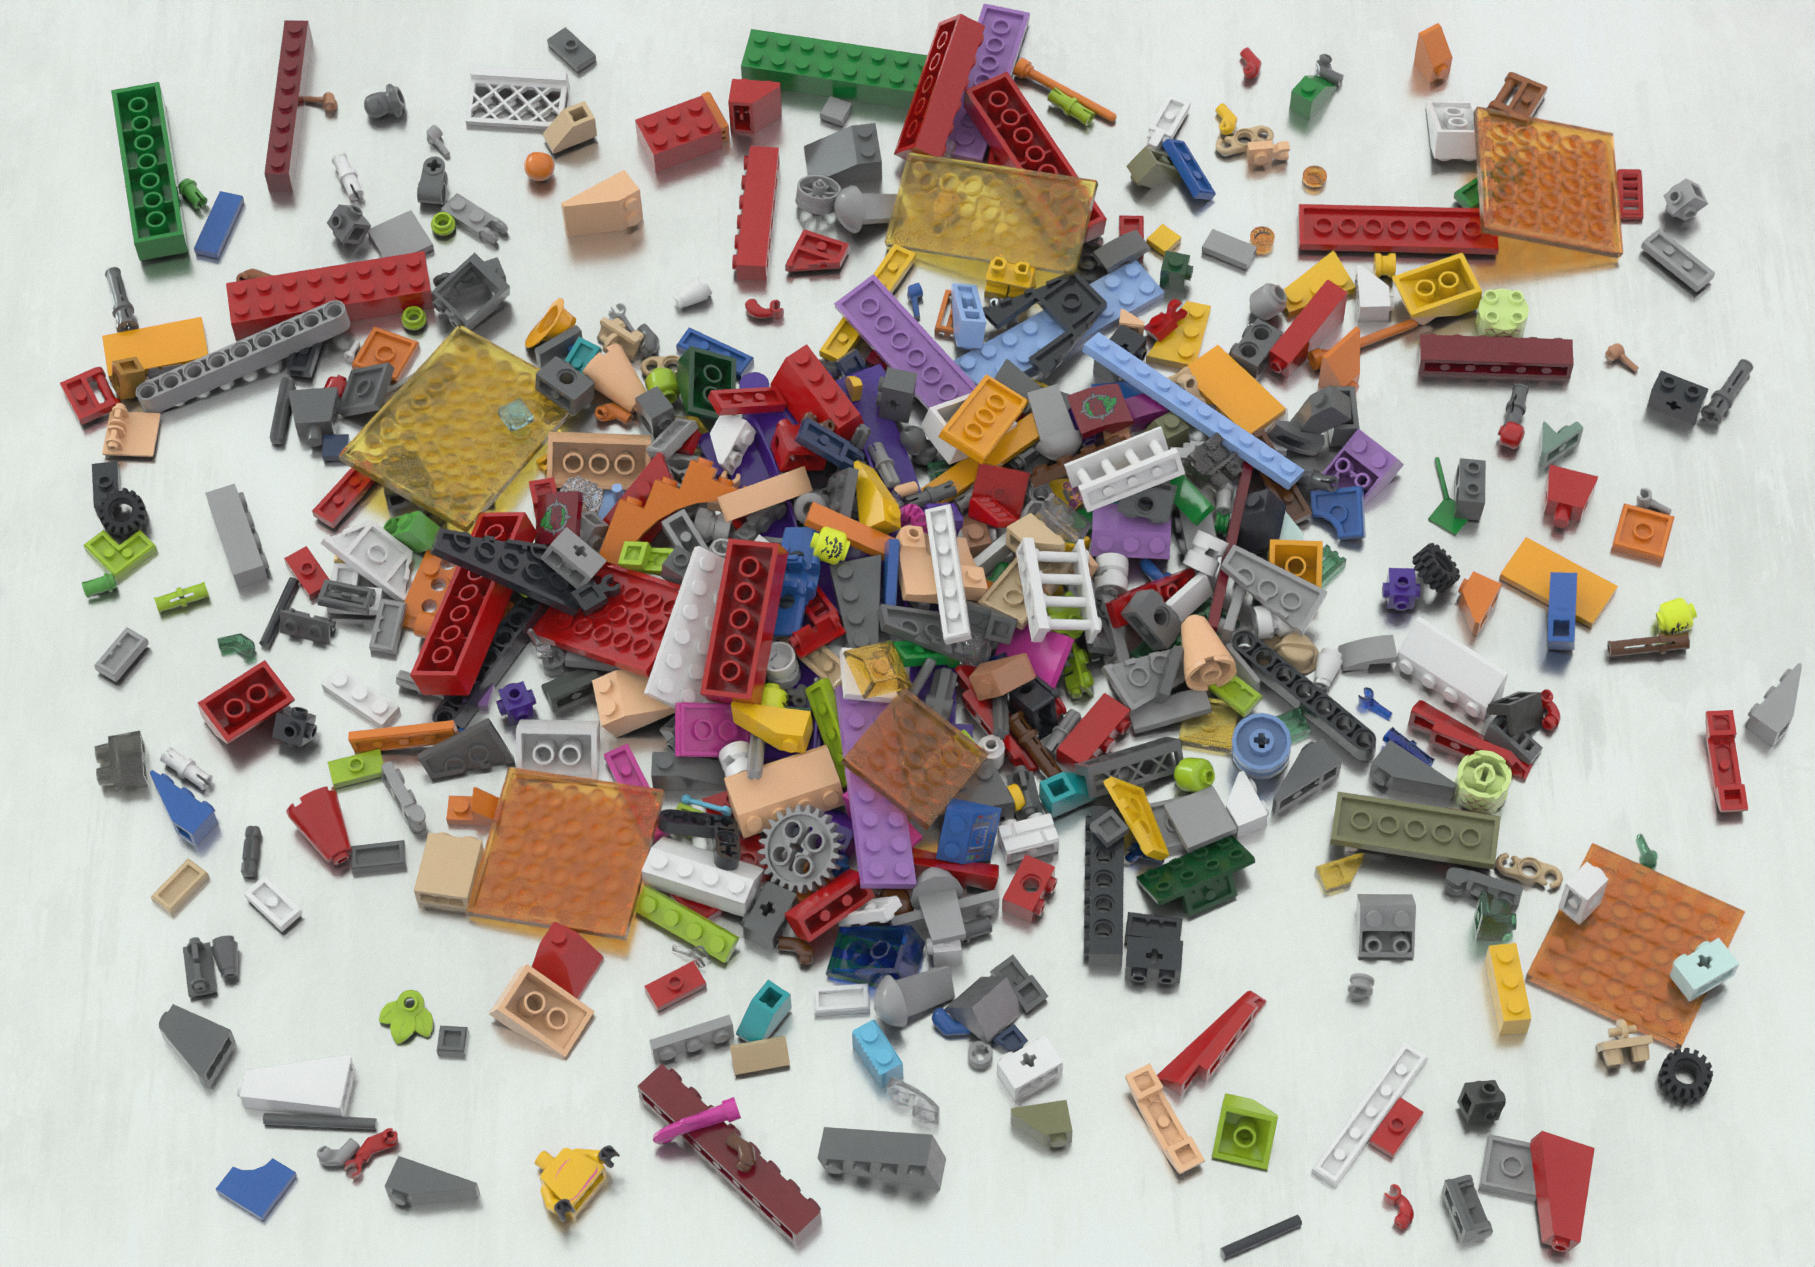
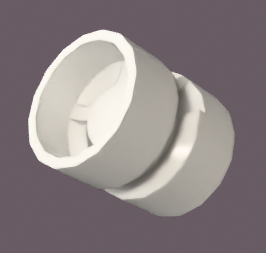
M699 508L694 526L705 543H708L710 540L714 542L719 538L734 539V532L736 530L732 520L726 522L722 512L716 515L714 510Z
M1198 530L1192 541L1194 549L1188 550L1183 563L1214 577L1220 565L1218 557L1224 556L1229 543Z
M1104 553L1096 557L1095 561L1099 567L1094 573L1096 576L1094 579L1095 595L1097 593L1109 594L1116 599L1118 595L1127 592L1128 559L1118 553Z
M1264 605L1252 607L1254 634L1260 640L1271 639L1274 634L1284 637L1290 633H1295L1292 628Z
M774 642L771 646L766 676L769 683L778 684L780 689L783 690L793 687L798 683L801 678V670L794 649L785 642Z
M744 741L732 742L721 749L719 761L725 772V777L747 770L749 743Z

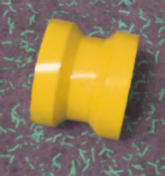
M1380 253L1374 254L1373 273L1377 278L1381 276L1392 278V276H1395V253H1389L1387 256H1382Z

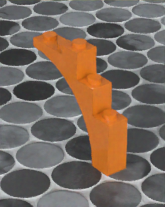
M699 457L698 460L693 459L689 463L681 487L677 486V481L663 476L662 480L656 479L645 507L641 506L643 501L630 496L627 497V500H619L599 554L607 562L618 565L624 541L639 542L650 528L676 510L696 503L718 501L717 497L740 488L734 487V481L719 476L718 480L714 479L718 470L712 467L714 462Z

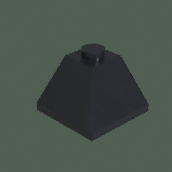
M1269 489L1250 493L1246 498L1236 546L1250 553L1257 554L1269 551L1270 539L1279 540L1287 505Z

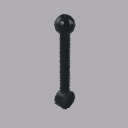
M1036 675L1034 680L1049 691L1055 699L1060 697L1061 692L1059 689L1052 688Z

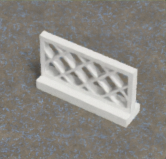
M471 66V83L465 119L466 125L546 130L552 122H546L543 117L552 110L558 116L565 109L566 95L569 91L567 72ZM476 87H487L490 91L481 99L475 94ZM504 88L511 89L514 94L505 100L498 94ZM527 90H534L538 95L528 102L522 94ZM552 91L561 92L560 98L553 103L546 97ZM495 96L500 101V104L490 110L485 105V102ZM519 98L525 105L514 112L508 104ZM543 99L548 107L538 113L532 106ZM480 106L487 112L481 118L472 117L473 111ZM504 107L511 113L506 119H498L495 115ZM529 109L535 117L529 121H523L519 115Z

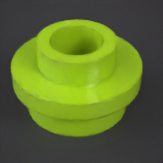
M446 212L435 214L431 221L432 231L440 236L452 233L456 227L454 218Z
M411 306L405 309L401 321L406 329L418 330L426 324L427 317L421 308Z

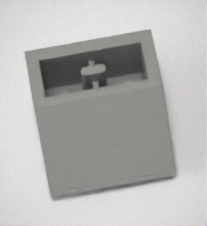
M1357 894L1356 923L1359 957L1414 958L1416 903L1412 894Z

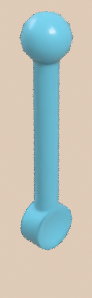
M684 794L681 797L683 804L705 807L719 811L726 816H730L733 811L728 806L721 807L696 800L688 794Z

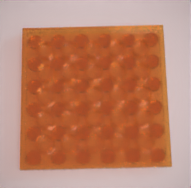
M1477 106L1473 115L1481 233L1619 259L1623 254L1613 133Z
M508 767L466 911L468 916L542 928H550L555 921L577 933L627 941L643 881L641 871L653 844L666 795L663 789Z
M1592 843L1580 868L1588 862L1593 867L1600 868L1609 879L1601 904L1580 925L1559 909L1527 972L1526 979L1614 1020L1623 1018L1627 1026L1636 1025L1638 1031L1652 1035L1653 1038L1681 1050L1707 992L1689 1002L1669 976L1673 968V962L1683 954H1687V956L1692 954L1705 941L1712 942L1720 938L1724 945L1729 948L1745 911Z

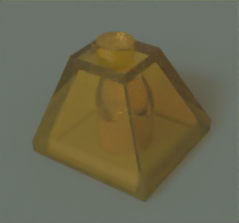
M892 640L843 652L864 699L909 689L913 686Z

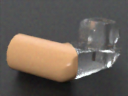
M915 481L895 486L891 495L898 503L899 509L904 506L902 499L905 496L918 492V485Z

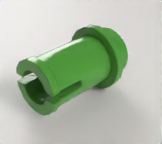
M189 178L182 180L178 185L179 193L182 196H186L195 209H200L199 205L201 208L204 207L208 199L196 187L197 183Z
M105 572L104 576L83 581L82 587L86 597L89 598L102 592H113V589L117 588V583L113 573L107 574Z

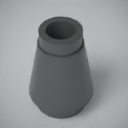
M231 935L213 939L211 951L221 973V978L226 979L237 976L238 942Z

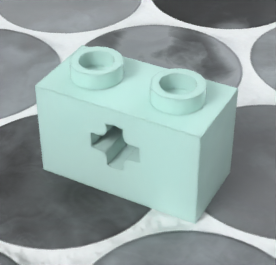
M1717 938L1712 942L1705 941L1695 949V952L1688 956L1683 954L1676 958L1669 976L1690 1002L1733 977L1739 962L1720 938Z

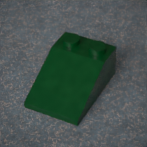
M690 346L678 360L677 384L687 414L714 421L718 420L719 416L710 403L708 396L711 390L736 389V358Z

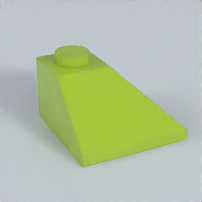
M1225 1093L1212 1157L1268 1169L1279 1115L1254 1099Z

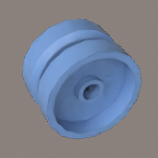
M1251 714L1242 719L1234 729L1232 737L1233 761L1239 771H1244L1246 776L1259 780L1269 779L1281 773L1288 764L1291 753L1290 731L1283 721L1271 714ZM1259 745H1264L1265 748H1259Z

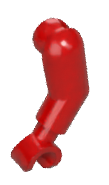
M387 1128L383 1132L368 1137L355 1154L356 1158L345 1163L344 1171L350 1167L357 1169V1172L351 1175V1179L355 1180L360 1176L361 1166L363 1163H367L373 1154L396 1145L398 1141L397 1131H393V1128Z

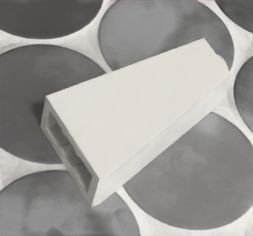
M339 1056L246 1070L244 1080L239 1081L237 1095L241 1098L244 1108L304 1115L344 1117L355 1066L351 1056Z

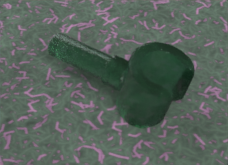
M1638 834L1636 838L1644 855L1639 857V862L1642 868L1648 871L1657 866L1658 854L1656 851L1650 850L1643 834Z

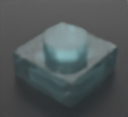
M520 398L498 408L499 417L511 432L533 422V414Z

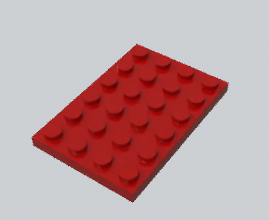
M606 562L592 580L598 585L603 577L612 574L614 582L608 586L613 587L616 584H620L621 592L617 596H607L608 604L587 616L583 614L580 608L573 617L550 606L529 632L534 640L649 678L681 585Z

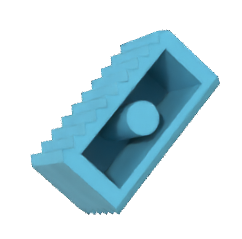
M871 1020L853 1030V1048L858 1053V1057H861V1061H864V1065L870 1071L872 1079H875L878 1088H884L904 1076L903 1062L876 1020Z

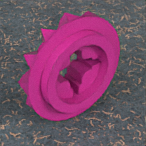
M907 504L900 508L901 528L907 525L920 526L923 532L928 534L926 515L920 507L915 504Z

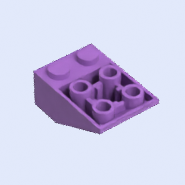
M1358 428L1322 474L1338 478L1339 485L1330 483L1331 486L1338 488L1362 486L1365 506L1391 482L1404 464Z

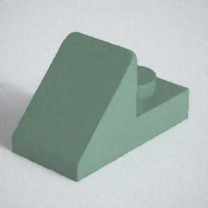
M1544 421L1540 432L1539 465L1544 467L1579 443L1584 427L1576 421L1570 426H1563L1556 433Z

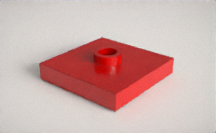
M979 463L971 497H992L1019 520L1030 473L987 463Z

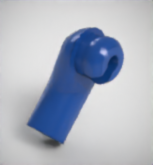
M1144 558L1139 563L1140 568L1152 581L1171 575L1170 572L1162 574L1150 558Z
M937 1008L933 1011L932 1022L943 1035L970 1034V1030L960 1022L954 1021L944 1008Z

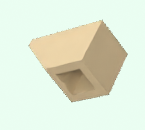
M585 101L563 109L543 133V137L552 153H557L596 137L595 117Z
M1032 513L1007 526L1006 546L1015 554L1023 537L1034 538L1035 548L1039 551L1065 552V542L1062 537L1056 535L1042 520L1037 519Z

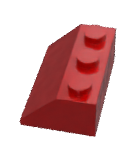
M264 660L197 704L201 717L213 733L229 744L293 703L295 698Z

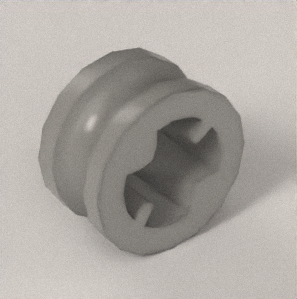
M1355 973L1350 976L1349 981L1351 984H1349L1348 991L1351 994L1359 997H1368L1373 994L1372 986L1375 981L1373 977L1363 973Z
M976 1041L969 1046L968 1061L973 1067L985 1068L991 1064L993 1050L989 1044L983 1041ZM982 1049L983 1053L985 1051L988 1053L984 1055V1060H978V1056L976 1058L973 1057L976 1055V1050Z

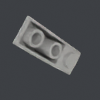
M1800 663L1793 670L1788 668L1779 680L1781 683L1777 687L1772 685L1763 697L1765 700L1761 704L1755 703L1748 712L1750 719L1747 728L1772 746L1789 729L1794 716L1802 664Z

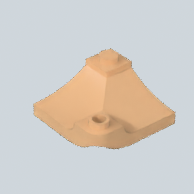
M904 526L896 536V539L900 541L898 578L902 598L904 601L938 604L929 535L924 533L920 526ZM957 537L966 600L979 601L988 589L983 567H977L967 539Z

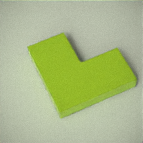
M102 530L83 545L84 549L109 574L113 573L116 581L157 551L156 545L141 530L120 545Z

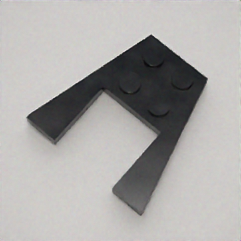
M1076 270L1046 282V285L1037 289L1033 287L1024 291V294L1012 299L1011 297L999 301V304L990 308L987 306L983 307L985 318L999 330L1037 303L1065 331L1029 357V363L1044 379L1052 373L1107 308V302Z

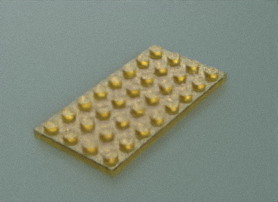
M908 152L884 243L886 247L891 248L896 244L910 251L988 263L997 256L1005 258L1007 263L1016 264L1022 261L1029 263L1030 267L1035 268V270L1075 276L1098 182L1093 179Z

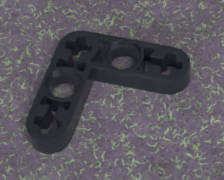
M666 809L660 812L658 828L662 832L712 839L715 865L726 871H733L738 868L741 850L738 823L734 818L726 815Z

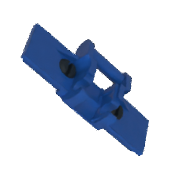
M785 527L781 546L788 551V558L773 636H792V632L801 629L805 607L808 606V602L814 599L816 595L821 562L817 556H813L814 549L809 546L814 532H820L809 527Z

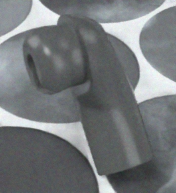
M1321 54L1319 60L1316 61L1319 76L1328 82L1340 86L1344 75L1332 70L1330 64L1332 58L1330 55Z

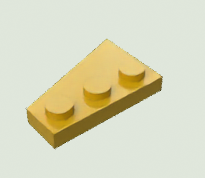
M1334 250L1283 289L1287 296L1284 311L1288 318L1300 314L1327 280L1348 292L1347 296L1356 293L1355 284Z

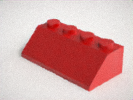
M806 344L785 358L770 386L778 388L787 403L786 408L797 423L801 424V419L805 413L812 412V417L814 415L817 416L816 422L820 423L831 419L835 424L833 432L847 441L851 440L859 424H864L862 417L810 347Z

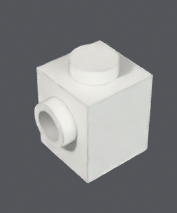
M931 938L926 939L927 954L933 955L934 967L961 965L960 939L936 945L932 944Z

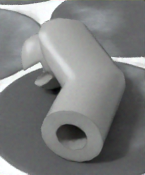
M350 1138L340 1149L322 1146L317 1150L316 1155L319 1162L324 1166H342L359 1150L360 1145Z

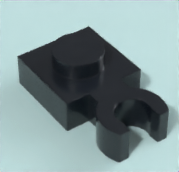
M609 574L603 577L598 585L592 580L571 592V597L583 614L587 616L607 605V596H617L621 592L620 584H616L613 587L608 586L614 582L613 575Z

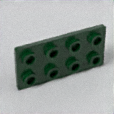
M1233 835L1198 848L1182 857L1174 858L1157 868L1149 869L1137 876L1136 879L1137 883L1158 905L1165 904L1181 896L1184 911L1191 917L1238 896L1232 873L1256 863L1255 857Z

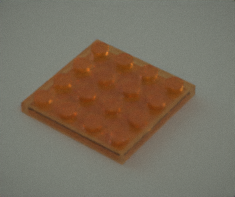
M904 687L846 754L841 764L925 830H928L984 762L989 753Z

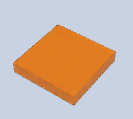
M374 326L352 362V370L389 362L395 368L390 383L396 384L401 380L420 347L419 342Z
M1624 503L1611 550L1662 563L1675 516Z

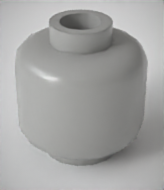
M1266 283L1250 294L1249 309L1254 316L1263 320H1270L1285 309L1286 293L1279 285Z
M807 492L796 499L794 514L800 523H805L808 514L806 511H809L813 502L827 507L825 500L819 494Z

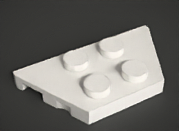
M372 520L363 522L358 527L344 529L340 534L324 537L320 543L375 586L382 588L383 592L395 601L404 602L407 595L405 591L407 581L409 580L412 550Z

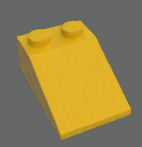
M1463 253L1392 276V280L1411 318L1459 316L1478 309L1482 299V290Z

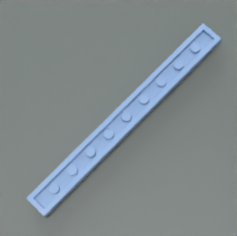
M1098 332L1084 344L1082 352L1287 490L1303 476L1304 469Z

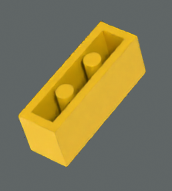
M1517 944L1489 945L1485 964L1499 1035L1527 1033L1532 1018Z

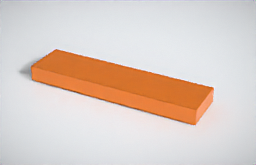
M454 720L350 731L348 732V740L354 752L358 754L376 749L385 751L436 745L459 733Z

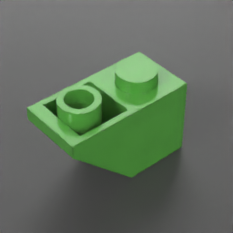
M420 510L390 518L383 527L384 530L414 553L431 550L435 534L440 528Z

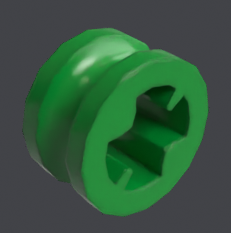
M1217 512L1214 526L1216 535L1222 533L1224 537L1227 536L1230 514L1227 513V515L1223 516L1221 512Z

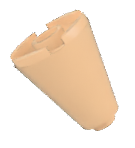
M615 343L606 347L609 352L605 355L599 352L586 365L582 373L590 377L595 383L594 389L628 412L635 413L637 412L635 398L647 391L623 348Z
M1199 615L1187 617L1181 624L1182 648L1184 650V679L1187 686L1196 691L1209 690L1208 686L1216 684L1217 688L1225 685L1236 675L1235 660L1205 617Z

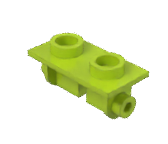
M1073 642V649L1070 652H1072L1074 657L1068 660L1071 667H1065L1064 674L1074 673L1065 677L1068 694L1074 699L1080 698L1084 692L1094 697L1092 686L1095 685L1094 679L1086 666L1089 663L1088 655L1084 648L1080 649Z

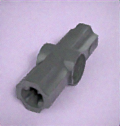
M941 668L935 670L930 694H927L922 716L924 720L919 734V742L927 748L934 749L942 745L946 723H949L954 701L952 697L957 682V674L951 669Z

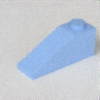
M952 283L953 330L956 345L967 350L973 348L982 349L987 322L977 286Z

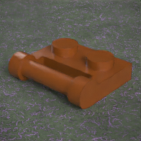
M1509 72L1504 79L1505 84L1495 100L1489 103L1487 111L1491 115H1501L1527 126L1546 95L1548 86L1517 73ZM1514 87H1519L1509 106L1503 104Z

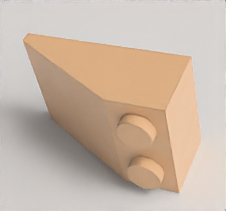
M625 170L561 203L564 229L567 236L622 231L643 220L640 189Z
M623 669L615 670L592 680L601 726L616 738L675 713L674 708L644 694L649 678Z
M526 964L518 968L489 1015L512 1031L565 1058L595 1011Z

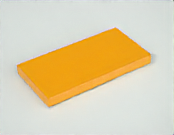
M202 317L102 336L110 381H112V361L137 357L145 369V374H148L150 368L159 367V369H162V366L185 365L208 355Z
M1216 345L1187 366L1198 382L1197 386L1202 398H1205L1209 405H1215L1217 412L1250 434L1265 429L1286 413V408L1219 345Z
M986 374L941 430L938 437L975 461L983 464L1027 407L1029 400Z
M1525 537L1500 573L1499 579L1549 605L1550 573H1577L1576 620L1592 628L1617 591L1618 586Z

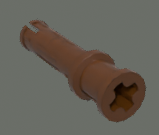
M1019 711L1009 718V729L1018 740V746L1027 750L1045 776L1050 778L1063 772L1037 738L1039 736L1038 731L1032 729L1025 720L1023 711Z

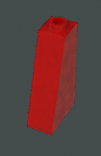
M1327 280L1270 349L1268 365L1274 372L1289 378L1308 358V352L1317 349L1343 323L1348 292L1330 280Z
M1541 1131L1531 1139L1530 1150L1542 1243L1551 1245L1554 1250L1566 1252L1581 1242L1595 1148Z

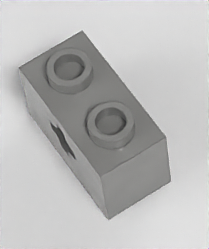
M567 527L550 544L540 558L576 589L590 582L607 561Z

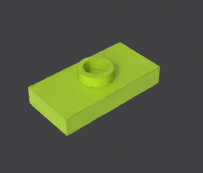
M1236 675L1231 681L1217 688L1216 684L1208 686L1209 691L1244 718L1262 700L1261 694Z
M380 749L327 762L334 788L382 777L381 766L384 764Z

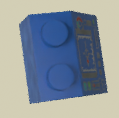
M948 797L936 859L959 864L991 860L1002 808Z

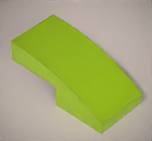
M624 541L618 565L626 569L661 576L662 564L674 549L652 548L648 542Z

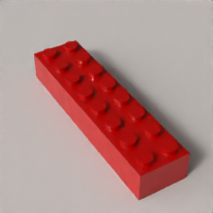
M1006 71L966 89L963 103L964 109L1061 254L1067 252L1073 246L1082 245V242H1088L1104 235L1107 218L1009 73Z
M425 251L226 283L231 326L236 341L245 339L334 300L341 301L345 305L350 322L402 314L406 308L411 306H417L422 310L434 308L432 305V290Z
M485 512L479 514L471 536L484 538L486 535L493 536L498 541L506 542L507 539L533 543L537 531L526 512ZM456 567L410 673L411 678L423 695L470 694L511 597L512 589L462 567Z

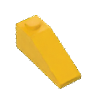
M858 460L855 461L854 468L859 469L856 483L859 522L884 534H890L901 529V512L898 503L873 468Z
M732 701L731 709L735 724L778 750L790 753H806L813 731L811 711Z

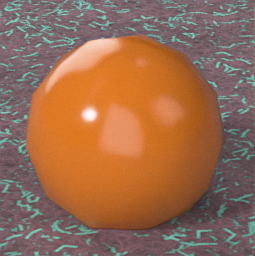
M532 152L525 159L524 170L530 179L536 182L545 181L552 176L555 170V163L549 154Z

